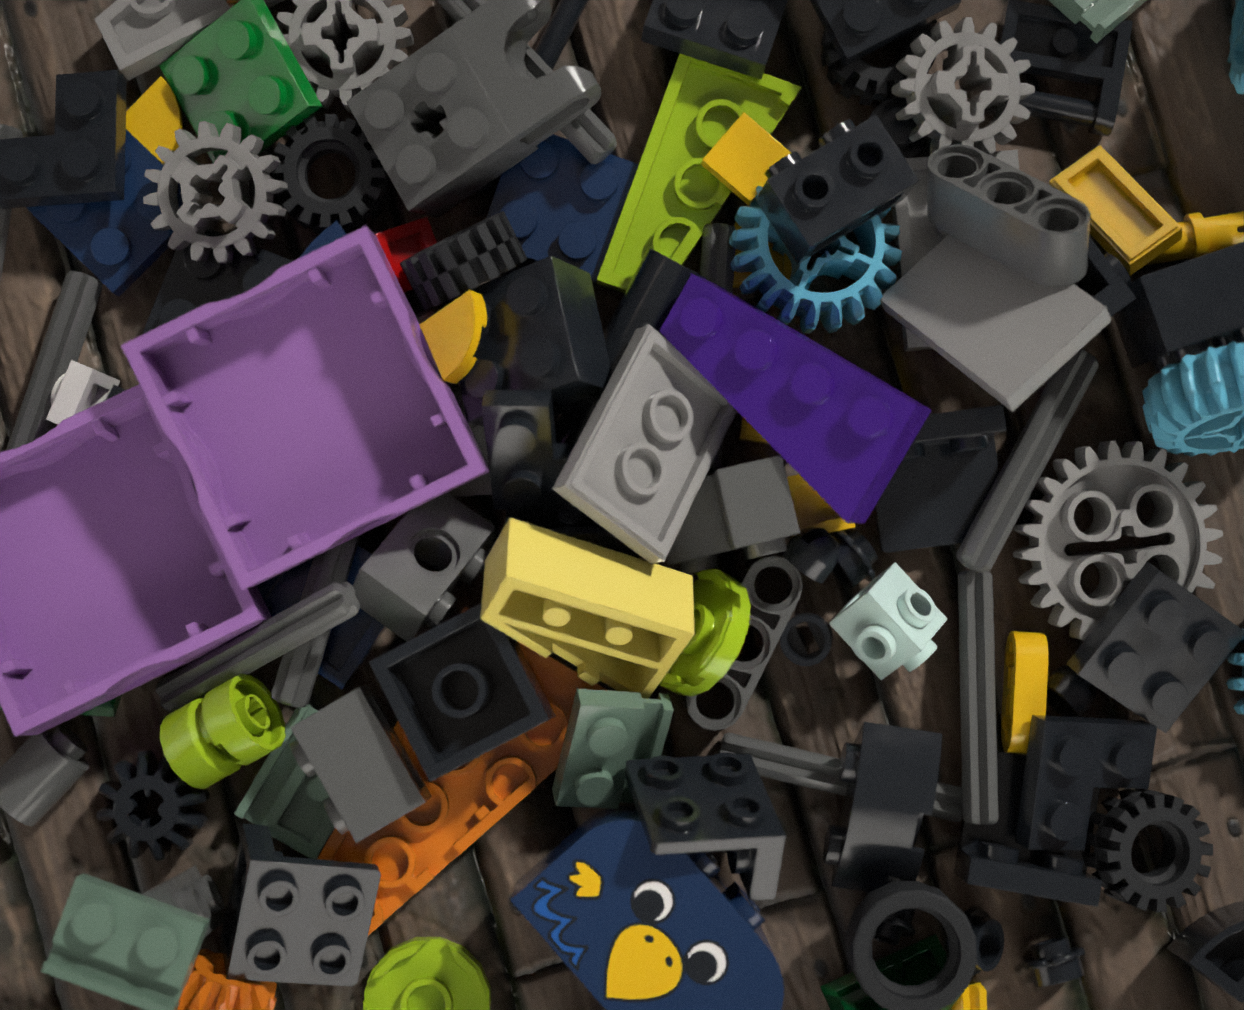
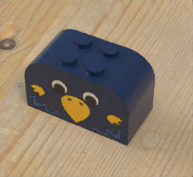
M619 806L618 809L609 808L594 814L516 883L510 901L605 1010L782 1009L784 998L783 977L768 939L760 928L765 919L759 913L761 911L754 901H749L747 893L736 881L727 888L716 877L721 869L716 864L718 862L710 851L672 854L652 853L636 807Z

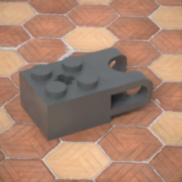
M487 0L346 101L408 211L439 218L538 150L537 145L576 119L599 101L601 88L592 72L576 65H564L554 72L537 79H532L528 75L524 61L527 44L550 21L552 10L549 0ZM440 125H441V126L443 127V129H444L441 134H440V132H439V131H440Z

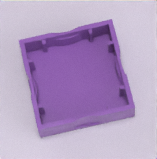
M367 226L279 268L261 284L245 293L226 300L207 303L121 345L164 434L179 450L189 468L197 491L199 505L241 591L257 586L490 472L488 463L448 382L444 381L441 377L419 322L380 242Z
M140 384L64 419L48 433L28 444L0 452V705L14 736H29L43 733L211 652L272 617L257 586L241 591L199 505L197 491L189 468L179 450L164 434Z

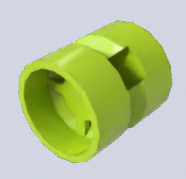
M239 674L207 692L204 698L193 700L165 716L160 725L161 746L171 768L182 781L194 788L205 789L238 771L241 765L247 766L282 746L285 739V722L277 701L272 698L271 692L262 682L247 674Z

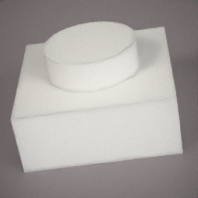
M71 360L66 373L59 377L52 389L50 398L51 408L46 420L59 424L64 419L107 400L113 384L118 386L120 380Z

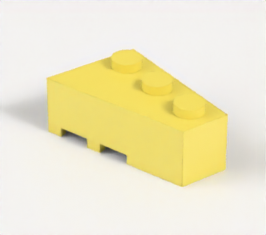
M509 518L485 559L481 620L545 658L554 652L577 666V677L592 686L602 681L617 691L640 692L642 698L649 699L695 634L693 576Z

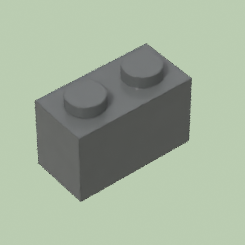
M368 684L358 687L290 727L297 739L290 743L291 751L297 763L309 778L317 774L329 795L328 798L323 800V805L329 819L340 834L343 835L350 831L356 843L426 803L432 797Z

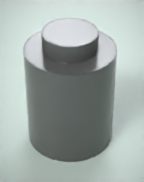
M58 725L55 730L49 729L38 735H31L0 768V807L22 824L35 826L89 769L88 762L83 756L88 751L85 743L74 732L63 725Z

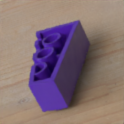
M694 274L690 275L659 331L847 523H865L932 411V409L721 286Z

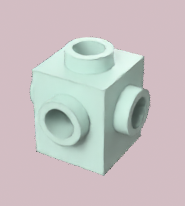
M894 562L874 578L873 581L859 590L829 624L852 648L856 656L864 661L880 680H883L902 665L908 672H911L926 661L938 647L931 640L948 618L935 606L932 598L920 589L899 565Z

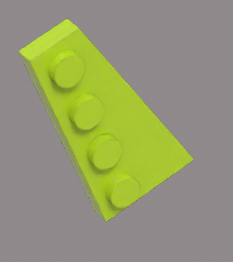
M679 54L600 269L597 284L625 293L648 247L683 265L703 236L704 226L712 223L732 193L729 188L701 165L702 159L743 112L771 135L800 93L802 87L763 73L760 80Z

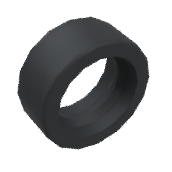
M918 881L890 882L871 891L854 909L845 933L846 957L857 981L875 1002L888 1010H940L951 1005L969 986L977 964L976 936L966 915L942 891ZM901 909H920L932 914L943 924L948 935L949 954L944 967L934 978L920 985L903 986L889 981L878 970L872 957V940L877 927L887 916Z

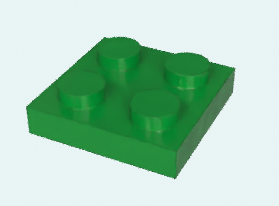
M240 0L159 65L197 136L199 122L207 121L214 124L219 137L225 124L229 123L241 128L240 143L251 134L264 141L259 154L286 134L285 132L293 125L296 127L304 121L303 119L308 118L322 107L321 102L264 0ZM214 150L207 152L212 163H214L219 155L225 156L228 151Z

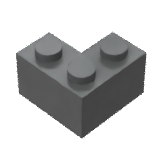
M774 456L719 469L713 475L706 476L665 559L666 566L680 563L681 571L690 574L720 567L717 554L742 549L744 560L786 551L785 538L799 534L800 530L782 456Z

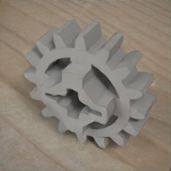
M292 0L297 8L294 14L278 12L276 17L281 27L288 31V34L283 36L313 90L317 89V97L322 104L321 108L326 110L333 103L334 98L339 97L346 111L351 112L346 101L408 58V55L399 50V48H405L414 44L411 29L399 27L408 20L406 10L403 4L389 7L392 0ZM355 4L372 11L382 23L377 24L376 19H363L356 13ZM325 10L314 23H311L320 12ZM344 21H346L353 37L347 41L343 62L335 45L341 43V33H345ZM306 59H312L314 63L325 62L328 64L333 72V78L326 77L315 71L307 63ZM373 59H378L370 70L361 75L362 71Z
M964 17L955 25L954 31L947 21L944 20L930 29L931 38L922 33L909 44L915 56L906 55L898 61L896 68L902 74L908 76V78L892 87V94L898 97H905L907 106L895 115L897 120L913 118L917 126L909 136L912 142L926 135L932 139L929 155L944 146L955 144L968 145L990 155L996 151L995 142L1003 146L1017 136L1011 124L1018 125L1027 120L1031 114L1024 106L1019 104V100L1035 93V86L1028 83H1020L1019 74L1031 66L1030 61H1013L1010 54L1015 49L1018 41L1013 37L1002 44L996 42L994 39L997 25L992 22L978 33H975L972 17ZM948 51V57L943 60L942 71L927 74L936 56ZM957 80H959L960 89L955 88ZM966 91H970L971 98L967 100ZM998 106L993 119L986 127L979 130V123L984 121V109Z
M207 121L199 122L198 138H195L189 131L183 129L176 130L174 133L179 147L174 151L158 146L155 152L165 164L161 171L149 169L145 171L144 175L149 180L158 183L157 192L143 197L144 204L158 206L162 212L152 221L153 229L161 231L172 229L174 231L167 245L172 250L181 251L192 243L190 253L191 259L195 261L206 262L212 248L217 263H232L233 247H236L243 256L257 254L252 238L258 236L272 240L276 234L266 223L269 216L282 217L285 216L287 211L280 205L273 203L274 194L288 190L286 182L271 179L269 174L280 164L278 157L273 155L259 157L258 154L262 149L264 141L251 134L240 143L241 128L226 123L223 127L220 137L215 125ZM209 151H228L225 156L219 155L213 164L204 165L194 159ZM252 177L255 185L254 204L250 202L248 182ZM212 181L221 183L218 190L225 197L221 205L211 203L214 196L207 188ZM178 183L181 186L183 202L181 207H179L177 197ZM220 221H227L238 227L233 232L222 236L210 237L204 235L207 230H212Z

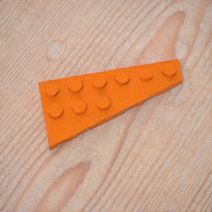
M464 607L461 613L469 610L470 608ZM518 642L556 716L429 782L400 722L397 721L393 729L432 797L426 803L357 843L350 831L342 835L335 828L317 858L320 860L369 863L378 866L381 877L368 936L557 769L576 689L608 690L607 688L598 683L593 686L577 677L576 670L550 655L545 658Z

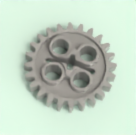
M1101 441L1097 455L1090 446L1075 448L1076 466L1067 459H1055L1052 464L1058 479L1039 478L1036 486L1044 496L1041 500H1028L1024 507L1025 510L1034 515L1032 523L1014 525L1013 530L1029 537V546L1014 551L1013 557L1030 560L1032 565L1030 570L1018 578L1019 582L1027 585H1039L1041 587L1030 601L1031 605L1038 608L1055 605L1049 615L1048 623L1052 626L1063 627L1071 621L1069 637L1084 641L1146 561L1152 556L1158 561L1160 571L1191 593L1195 587L1214 589L1215 583L1204 575L1202 571L1204 565L1222 563V557L1206 551L1207 542L1223 536V531L1205 528L1204 520L1218 510L1217 506L1197 504L1195 501L1206 486L1203 481L1182 483L1189 466L1187 463L1173 462L1164 468L1167 450L1162 448L1150 449L1144 455L1142 442L1138 441L1125 442L1121 453L1116 441ZM1147 493L1153 501L1154 514L1151 520L1143 525L1138 519L1136 507L1140 497ZM1085 499L1092 506L1094 514L1090 527L1086 531L1081 532L1075 524L1074 511L1077 505ZM1162 533H1168L1171 537L1170 542L1166 545L1123 547L1116 549L1115 553L1087 551L1068 556L1064 552L1065 546L1069 543L1112 541L1119 539L1121 536L1148 537ZM1093 563L1100 575L1099 584L1094 592L1086 595L1081 588L1080 578L1084 568Z

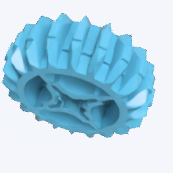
M757 186V195L750 204L751 206H741L735 215V221L742 228L734 230L729 238V244L732 247L743 251L732 259V270L752 273L740 285L741 294H751L759 290L763 296L756 307L763 312H767L772 305H775L781 309L777 320L786 325L791 322L795 315L800 316V327L803 334L813 332L819 317L828 333H833L842 326V318L855 325L865 317L864 307L875 310L881 304L880 300L883 297L880 289H889L897 278L896 274L888 267L896 265L902 256V250L888 244L900 234V225L881 222L891 208L853 230L859 246L843 236L820 250L821 257H817L807 270L811 257L799 264L796 263L755 199L763 188ZM768 241L773 243L772 250L781 255L785 253L790 259L792 272L789 280L775 265L769 251ZM822 275L836 279L844 275L856 281L851 286L836 292L820 293L808 290L812 281L817 276Z
M1232 341L1230 344L1218 348L1208 346L1205 352L1197 355H1185L1180 363L1167 364L1161 370V373L1155 374L1148 380V386L1142 391L1145 403L1142 408L1149 433H1152L1157 447L1166 449L1169 453H1183L1191 457L1200 453H1206L1209 456L1226 451L1235 453L1237 450L1244 448V343Z

